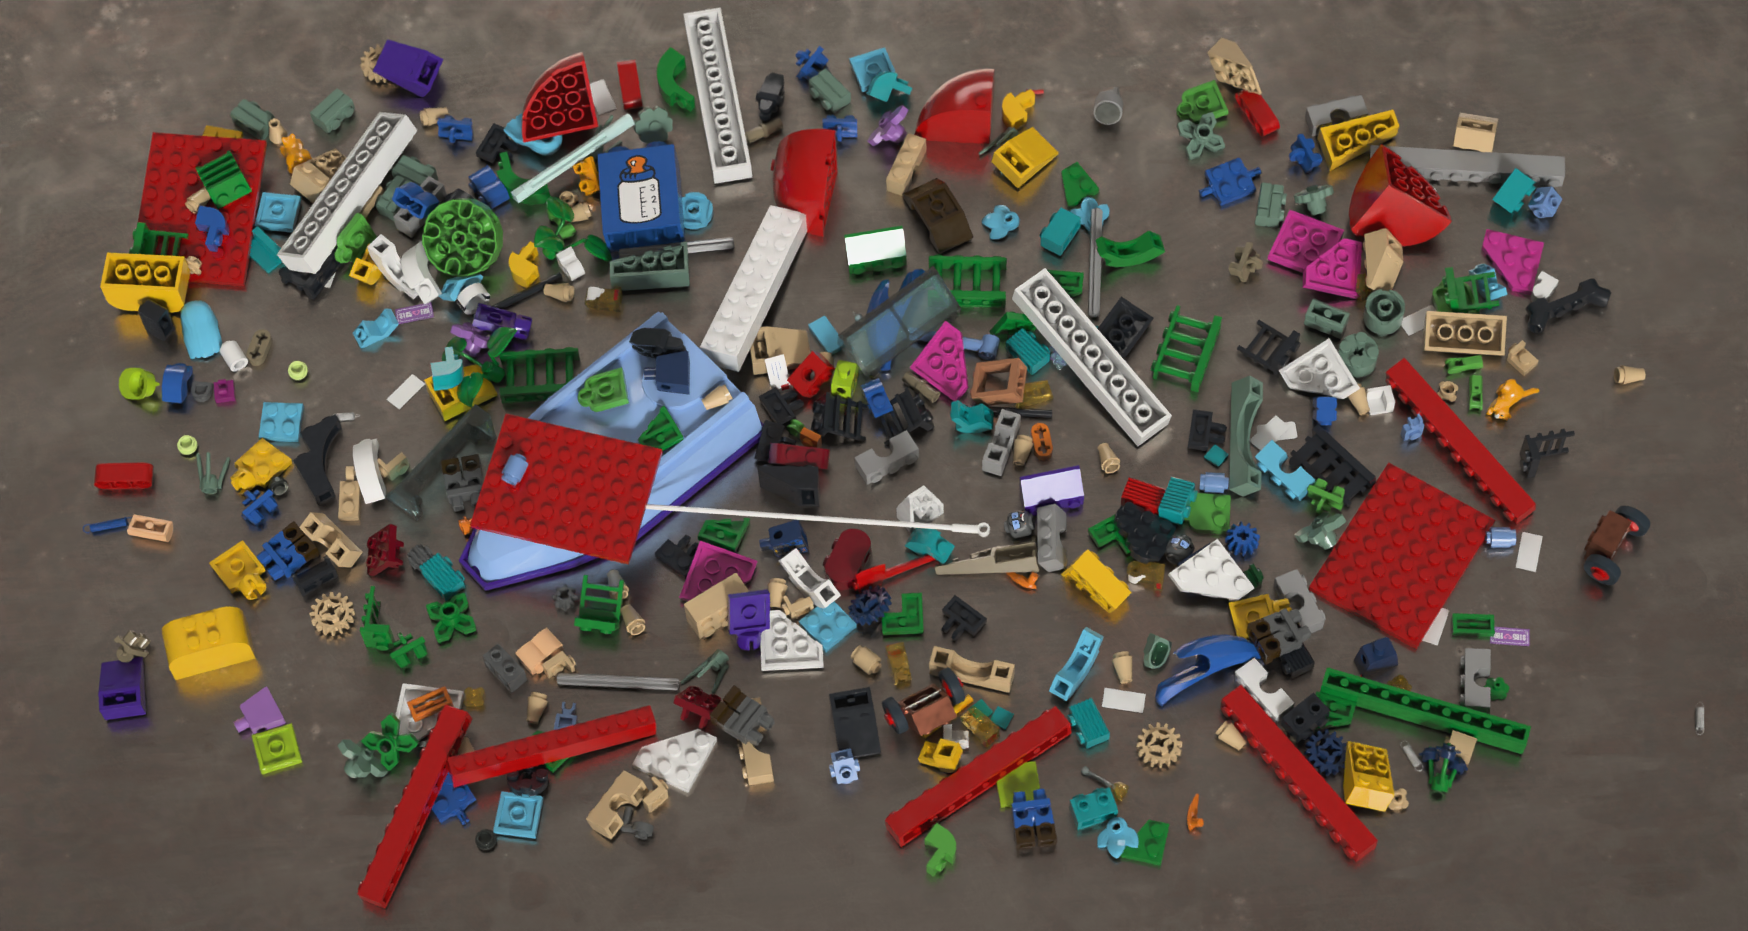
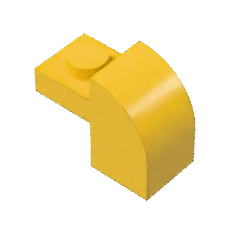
M1032 89L1021 92L1016 97L1010 92L1003 99L1002 120L1007 128L1013 127L1017 130L1027 124V113L1025 110L1035 105V93Z
M531 241L527 246L522 247L519 255L512 252L509 257L511 276L517 284L525 289L532 286L539 277L538 267L532 263L539 254L537 247H534V243Z
M366 248L362 260L356 258L349 276L373 285L380 278L382 272L373 262L368 248Z
M941 738L938 744L925 741L918 760L920 763L938 767L941 772L951 773L955 771L963 749L960 743Z

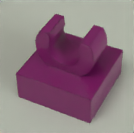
M222 379L214 382V398L216 403L236 401L234 380Z

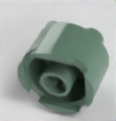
M1376 290L1368 296L1363 314L1365 325L1372 332L1382 337L1397 331L1403 321L1405 313L1404 299L1394 290Z
M1358 332L1357 334L1345 337L1341 341L1338 353L1353 377L1361 380L1373 373L1379 349L1371 337L1367 336L1364 332Z

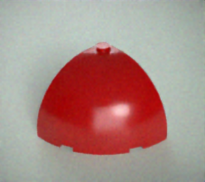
M583 52L570 55L556 62L532 86L526 98L521 119L523 143L598 127Z
M995 69L969 71L950 79L940 86L923 106L917 120L914 135L925 138L926 141L989 144L991 140Z
M829 129L800 130L787 135L780 141L775 160L772 159L771 171H774V199L777 207L806 214V233L824 236L838 174L836 131Z
M1381 144L1362 171L1353 191L1349 207L1351 231L1355 235H1361L1365 238L1364 234L1386 228L1404 247L1416 245L1435 237L1452 220L1447 207L1440 204V196L1430 183L1414 167L1404 165L1400 161L1401 157Z

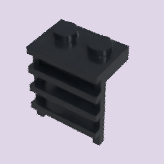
M1258 320L1257 325L1262 327V329L1246 349L1239 345L1237 350L1242 352L1243 356L1252 358L1256 364L1257 362L1262 364L1266 370L1267 368L1270 369L1277 376L1279 370L1286 366L1293 353L1299 349L1301 345L1299 342L1300 333L1293 330L1290 336L1287 337L1261 320ZM1266 331L1272 333L1256 355L1251 352ZM1276 337L1282 339L1266 361L1261 358Z
M907 387L903 393L896 394L895 398L890 400L893 408L890 414L899 431L898 434L906 430L910 433L919 426L927 431L935 427L932 422L933 416L924 405L926 401L921 393H916ZM897 402L909 425L906 429H904L893 406ZM885 414L879 416L889 439L896 436ZM889 439L884 442L885 446L890 445Z
M826 392L813 404L812 412L814 413V419L811 424V430L821 435V438L826 433H832L864 442L866 437L860 435L862 409L867 410L868 405L862 404V401L855 402L851 398L844 399L840 395L833 396ZM840 403L844 404L843 431L838 430ZM851 406L855 407L854 433L849 432Z
M1564 428L1557 434H1554L1553 431H1549L1548 435L1545 436L1537 433L1534 438H1530V435H1525L1519 454L1521 457L1520 467L1522 471H1525L1526 477H1535L1541 460L1540 457L1568 453V447L1563 448L1566 437L1575 435L1574 431L1566 432ZM1554 439H1557L1555 449L1551 450ZM1546 441L1543 452H1539L1542 442Z

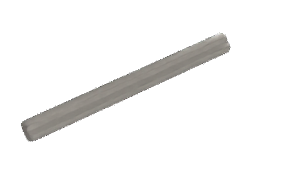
M1100 208L1091 210L1088 315L1092 318L1100 315L1101 257L1097 252L1098 247L1095 241L1102 236L1103 211Z
M732 237L689 241L687 242L688 253L734 248V240ZM680 243L619 249V258L632 255L638 257L644 255L647 251L657 252L664 250L663 247L670 245L671 247H676Z
M579 673L557 674V684L660 690H678L680 686L678 678Z

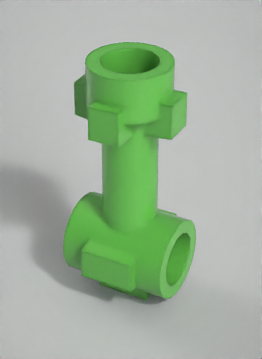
M548 210L547 214L549 220H554L559 226V224L561 223V218L555 217ZM564 223L559 235L563 240L566 238L570 239L574 236L576 230L571 223Z

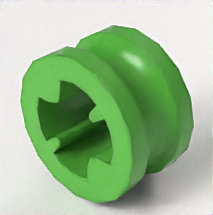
M792 419L791 425H788L786 429L792 436L800 438V432L805 425L796 419Z

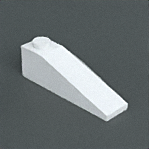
M922 486L908 495L896 508L897 518L902 522L929 523L944 513V505L929 489ZM905 527L910 534L915 529L914 527Z

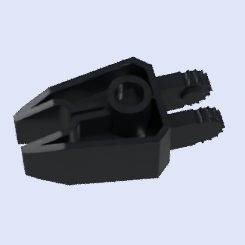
M770 73L766 76L761 89L757 91L756 102H758L760 110L759 118L763 121L770 120L772 113H778L779 108L783 106V74Z
M641 328L632 333L629 343L633 344L632 348L639 354L655 359L660 355L687 351L681 338L672 337L671 333L666 329Z

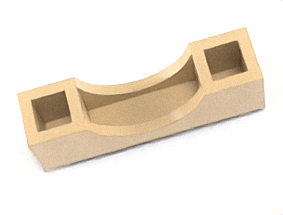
M937 646L933 648L929 663L930 675L938 676V672L949 667L959 677L961 682L1010 693L1015 673V664L997 660L989 663L973 662L959 656L954 650Z
M760 697L752 698L761 705ZM749 742L746 745L742 743L743 747H739L740 759H745L746 766H742L743 778H748L749 785L773 782L770 754L758 751Z

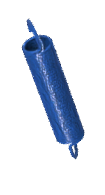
M127 517L87 525H89L91 532L126 526L128 521Z

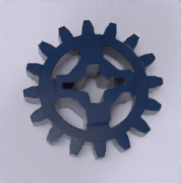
M879 585L874 589L872 586H869L868 590L862 589V593L856 594L857 598L850 601L852 605L848 607L850 610L849 615L856 624L860 623L861 626L866 622L868 625H871L872 621L878 622V618L884 617V612L890 610L888 606L892 604L890 601L891 596L884 587L880 588Z
M1325 730L1323 733L1317 731L1304 745L1308 748L1304 751V755L1309 756L1307 760L1312 763L1314 768L1318 769L1319 774L1325 771L1326 776H1329L1331 772L1336 775L1339 770L1342 771L1345 768V747L1347 743H1342L1343 737L1337 738L1335 731L1331 735L1328 730ZM1321 741L1319 746L1315 747L1316 743ZM1339 758L1338 762L1333 765L1335 759Z

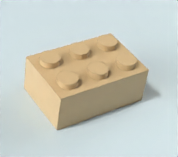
M737 573L684 604L687 622L699 639L709 637L716 629L728 625V594L749 592Z

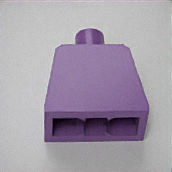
M267 686L240 705L244 716L233 721L238 732L250 727L253 734L287 725Z

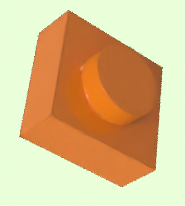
M805 427L800 432L801 443L806 447L820 448L822 445L821 435Z

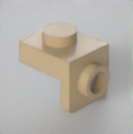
M402 452L387 465L378 458L381 476L383 478L387 476L391 481L399 475H403L408 467H410L407 457Z

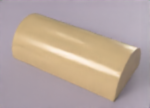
M1426 311L1423 330V350L1505 356L1507 316Z

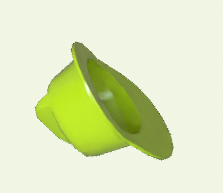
M127 368L121 373L119 378V390L127 399L140 400L144 397H149L154 393L155 387L160 385V383L156 382L153 373L142 368Z

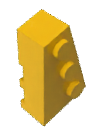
M1087 549L1061 575L1065 578L1070 576L1077 582L1075 585L1080 590L1085 588L1091 594L1090 598L1111 613L1132 592L1128 590L1129 587L1124 581L1118 580L1114 576V572L1110 567L1104 566L1099 561L1100 559L1096 553Z

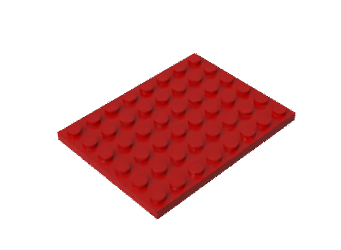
M153 132L138 222L146 223L149 230L186 233L189 235L188 239L181 238L178 256H184L186 259L189 256H193L202 263L200 267L201 274H190L189 282L245 286L253 238L252 230L255 225L267 148L266 140ZM230 150L252 192L220 209H217L211 198L205 205V207H211L220 211L230 229L229 235H223L222 244L218 246L217 252L209 251L205 244L208 232L199 231L195 225L197 214L192 213L185 203L188 197L204 187L195 168L198 166L200 168ZM159 236L155 255H161L164 236ZM170 237L167 256H172L175 237Z
M505 414L470 526L478 530L629 565L663 450ZM517 453L526 457V462L529 465L521 481L517 482L516 486L503 481L501 477L510 455L515 456Z
M1388 462L1313 579L1308 590L1417 650L1484 542L1486 531L1493 527L1496 520Z

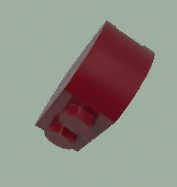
M770 443L768 463L798 467L812 465L819 467V469L828 470L830 449Z
M859 529L843 531L839 539L835 538L831 554L827 555L824 559L825 578L829 579L837 590L843 591L853 588L854 574L863 571L872 554L869 536Z

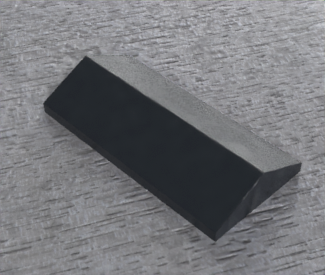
M1120 297L1097 329L1120 356L1125 359L1154 318L1128 300Z

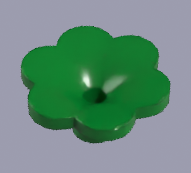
M1501 677L1495 679L1488 678L1484 686L1490 687L1491 701H1496L1497 699L1504 700L1507 696L1506 693L1510 690L1509 685Z

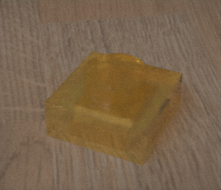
M1365 273L1358 274L1356 292L1362 301L1367 300L1368 296L1373 292L1366 284L1367 275Z

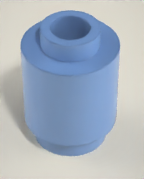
M517 453L515 456L510 455L502 471L501 479L516 486L517 482L521 481L529 465L526 462L527 458Z
M1206 472V474H1200V490L1210 493H1224V489H1228L1229 477H1225V473Z
M1490 527L1489 531L1485 533V542L1489 544L1490 548H1510L1516 545L1515 529H1510V527Z

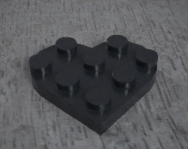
M1126 502L1124 506H1121L1113 520V523H1116L1119 529L1118 533L1126 538L1125 546L1130 550V556L1144 564H1148L1149 561H1160L1166 552L1168 542L1178 526L1150 511H1145L1144 508L1132 502Z

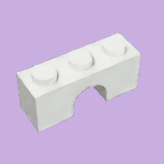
M1253 658L1235 671L1234 683L1236 687L1242 685L1276 724L1294 708L1295 703L1282 688L1275 693H1266L1260 688V685L1267 680L1268 672Z

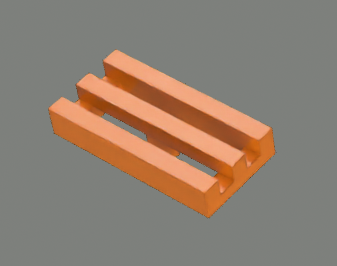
M445 686L407 702L415 722L440 712L445 704L453 707ZM442 694L445 695V696L440 697V698H438V699H436V700H431V701H429V702L425 703L424 705H421V706H419V707H417V708H413L414 706L419 705V704H421V703H423V702H426V701H428V700H430V699H433V698H435V697H437V696H440V695H442Z

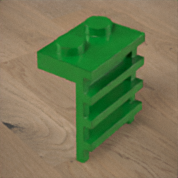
M230 150L200 168L199 166L195 168L217 209L252 192Z
M137 222V227L133 230L134 243L133 247H130L129 254L155 255L159 236H164L161 255L167 256L170 237H175L172 256H178L181 238L188 239L189 235L186 233L149 230L146 223Z
M1453 267L1445 268L1446 276H1442L1444 288H1448V292H1445L1446 304L1451 305L1453 313H1468L1470 310L1478 312L1483 308L1491 310L1492 307L1500 306L1499 300L1491 301L1487 278L1495 277L1494 272L1455 278ZM1476 280H1484L1487 300L1485 303H1479ZM1472 281L1475 301L1473 305H1467L1464 282Z
M583 575L579 615L575 617L574 626H579V630L592 631L593 628L600 629V633L612 634V631H616L620 627L619 621L621 604L623 602L624 580L620 579L619 587L587 583L588 575ZM587 588L615 591L618 592V598L586 595ZM585 600L617 604L616 611L585 607Z
M371 586L370 593H365L368 605L364 604L363 606L366 616H362L361 619L364 627H360L361 636L366 647L377 648L383 651L395 649L393 645L395 639L390 625L378 624L381 601H376L374 596L375 586Z

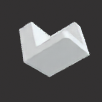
M1391 385L1367 389L1366 395L1370 408L1369 415L1393 412L1395 400Z
M952 724L944 725V739L960 743L963 752H969V732L952 731Z

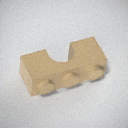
M908 133L886 178L887 191L900 196L908 191L912 182L913 170L915 166H920L926 153L925 138Z
M310 512L299 527L312 541H318L328 548L325 554L339 567H352L363 553L324 513Z
M624 770L615 779L610 789L603 794L595 808L590 811L586 820L593 830L612 839L624 824L616 810L621 805L627 803L637 807L649 790L643 780Z

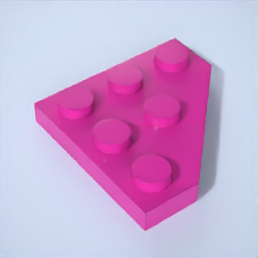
M1486 229L1482 245L1483 252L1493 261V266L1501 276L1503 275L1512 291L1527 295L1532 294L1544 242Z
M1346 238L1341 240L1303 269L1302 287L1357 299L1360 295L1362 242Z
M945 321L910 366V369L953 401L959 400L968 389L963 335Z
M700 541L679 598L690 601L735 573L738 574L744 584L751 582L758 561Z

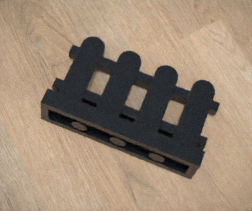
M337 244L316 274L307 273L304 275L297 271L289 270L287 267H282L279 270L282 283L287 284L290 282L297 285L298 290L302 291L304 289L307 297L314 300L342 264L335 259V252L338 248Z
M1317 424L1312 429L1313 437L1307 436L1305 438L1306 443L1297 452L1295 450L1290 452V455H1292L1289 459L1290 467L1298 469L1300 466L1306 468L1305 471L1314 479L1320 478L1328 483L1325 491L1329 493L1344 478L1348 479L1350 482L1344 487L1343 505L1349 507L1352 504L1350 500L1359 491L1362 493L1366 491L1365 485L1370 489L1374 486L1376 476ZM1317 451L1321 456L1310 465L1307 460ZM1330 465L1336 468L1326 478L1321 475ZM1351 472L1356 475L1355 478L1350 474Z

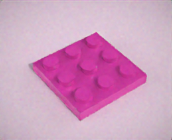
M1289 210L1267 260L1303 273L1305 267L1340 242L1344 230Z

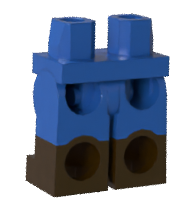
M293 521L270 539L268 543H264L262 545L264 550L256 558L264 567L272 561L275 563L267 571L274 580H277L283 575L289 578L291 573L299 570L302 565L312 558L313 560L317 559L321 555L313 542L299 528L297 523Z
M1044 789L1033 790L1034 800L1026 801L1025 792H1015L1013 795L1011 810L1016 850L1035 847L1036 840L1033 825H1035L1038 847L1057 844L1050 798H1047Z

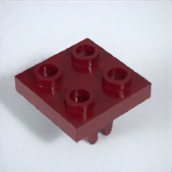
M388 524L369 537L367 541V575L375 576L388 567L399 568V565H403V560L396 558V550L404 547V542L396 539V525Z
M689 686L675 696L673 704L683 708L680 717L683 721L685 718H688L690 711L702 716L699 728L703 729L706 727L708 720H711L710 714L723 700L717 695H709L703 692L697 686Z

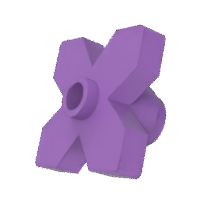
M902 105L897 107L893 113L891 111L885 112L879 120V127L872 132L867 142L872 146L879 144L882 139L885 141L890 140L897 144L905 138L907 132L905 127L899 122L904 119L909 110Z
M469 322L463 323V326L459 324L452 325L450 333L465 338L467 341V345L462 352L470 356H476L481 348H488L487 343L492 333L479 330Z

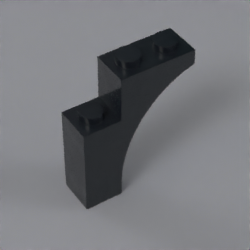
M336 414L327 416L321 422L308 426L300 432L309 452L302 453L293 460L298 473L317 505L335 497L334 490L326 476L325 463L331 442L342 430Z

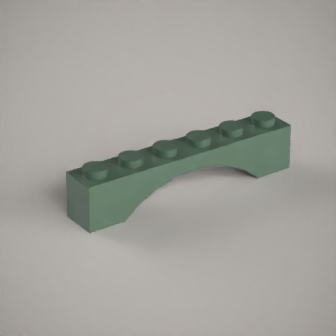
M1252 376L1232 382L1229 490L1242 497L1261 490V471L1252 458L1250 433L1256 412L1263 401V382Z

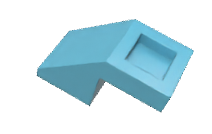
M1479 264L1475 266V269L1469 270L1470 275L1495 273V269L1487 264ZM1496 273L1495 277L1487 278L1491 300L1507 295L1506 287L1497 282ZM1476 280V287L1480 295L1486 299L1484 280Z
M473 274L467 277L447 279L441 290L442 294L439 297L446 301H455L461 291L471 284L480 283L483 276L481 274Z
M384 309L375 321L363 320L354 330L353 335L360 348H365L388 337L399 323L391 309Z

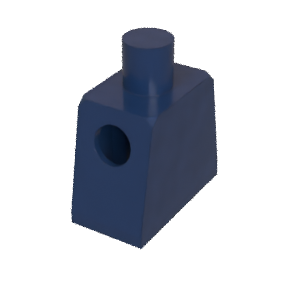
M683 351L657 356L656 368H644V380H656L658 391L690 394L689 352Z
M1389 637L1363 645L1353 660L1363 678L1398 665L1397 653Z

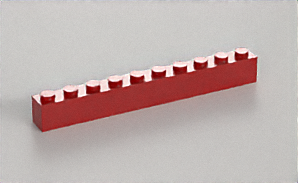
M1405 357L1386 371L1385 382L1387 385H1391L1392 390L1395 388L1399 393L1398 396L1404 404L1408 403L1412 407L1411 411L1416 417L1420 413L1425 422L1426 429L1438 436V442L1444 448L1447 446L1451 451L1452 458L1464 465V471L1478 481L1477 485L1483 492L1487 491L1490 494L1493 504L1497 507L1500 506L1504 510L1503 514L1509 521L1513 520L1517 525L1536 510V503Z
M1242 685L1222 698L1220 706L1222 713L1227 718L1230 717L1236 729L1246 735L1249 744L1254 749L1257 748L1260 751L1262 759L1267 764L1270 763L1273 766L1276 775L1281 780L1284 779L1287 782L1289 790L1301 798L1303 806L1308 811L1311 810L1314 813L1317 822L1322 827L1325 826L1328 829L1330 837L1336 843L1339 842L1347 857L1353 858L1355 862H1358L1376 848L1378 840Z
M445 704L443 710H440L438 713L437 723L429 733L426 747L420 752V760L411 772L410 782L404 787L403 797L400 803L395 806L391 823H388L385 828V836L382 842L377 845L376 855L367 867V875L364 881H361L359 884L357 895L363 901L386 909L449 772L447 758L456 756L473 718L468 712Z
M648 705L447 758L448 770L453 787H458L656 735V721L651 706Z
M1056 706L1045 710L1041 716L1027 722L1023 728L1017 732H1012L1005 740L994 744L984 754L977 755L966 766L959 767L951 776L941 779L933 788L926 789L919 797L908 801L898 811L891 812L884 819L888 832L900 847L904 846L997 784L998 780L1025 762H1030L1072 733L1070 722Z

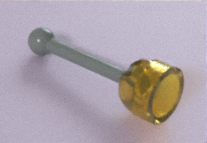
M1086 766L1081 769L1082 774H1088L1110 787L1112 795L1121 801L1127 794L1128 785L1122 782L1112 784L1091 772Z

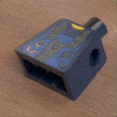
M798 519L770 527L768 529L769 538L759 540L761 551L773 549L776 557H784L794 548H797L800 554L810 553L807 534Z

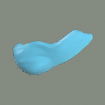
M522 113L507 123L503 130L515 143L527 146L544 156L555 154L561 147L563 140L562 135L523 143L521 131Z
M201 300L187 302L181 309L180 319L183 340L190 359H195V357L201 358V356L206 358L214 353H218L222 345V338L218 328V320L213 310L206 302Z

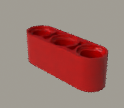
M636 60L617 62L624 110L643 107Z
M1245 89L1235 93L1238 105L1261 137L1280 129V123L1261 94L1248 92Z
M144 462L97 464L94 486L100 489L149 488L152 486L154 466Z

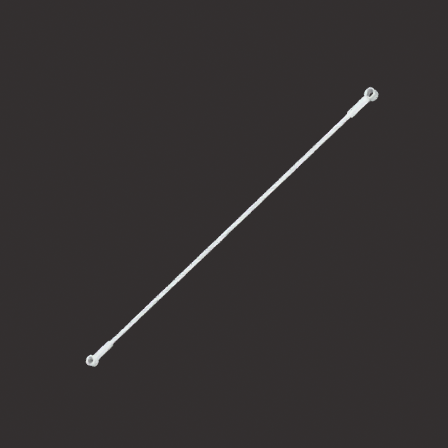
M647 504L646 509L943 529L952 530V532L978 533L981 537H986L990 533L989 525L984 522L979 525L954 523L953 525L655 504ZM986 527L987 531L981 532L980 529Z

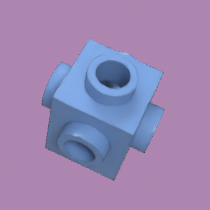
M1552 186L1537 188L1532 195L1528 207L1538 218L1553 217L1562 198Z
M851 748L830 753L833 764L829 765L831 777H836L837 784H849L854 780H858L859 762L858 759L853 758Z

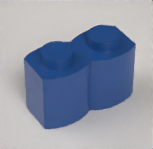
M488 165L468 177L470 181L468 186L472 193H477L479 201L488 205L491 209L510 199L507 189Z
M413 182L397 187L392 198L396 205L403 209H408L413 216L420 219L427 217L439 204L436 196L429 192H424L419 185Z

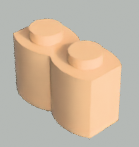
M545 628L535 635L531 641L519 648L515 655L533 676L536 673H542L544 671L542 664L563 651L564 648L563 644L552 632Z

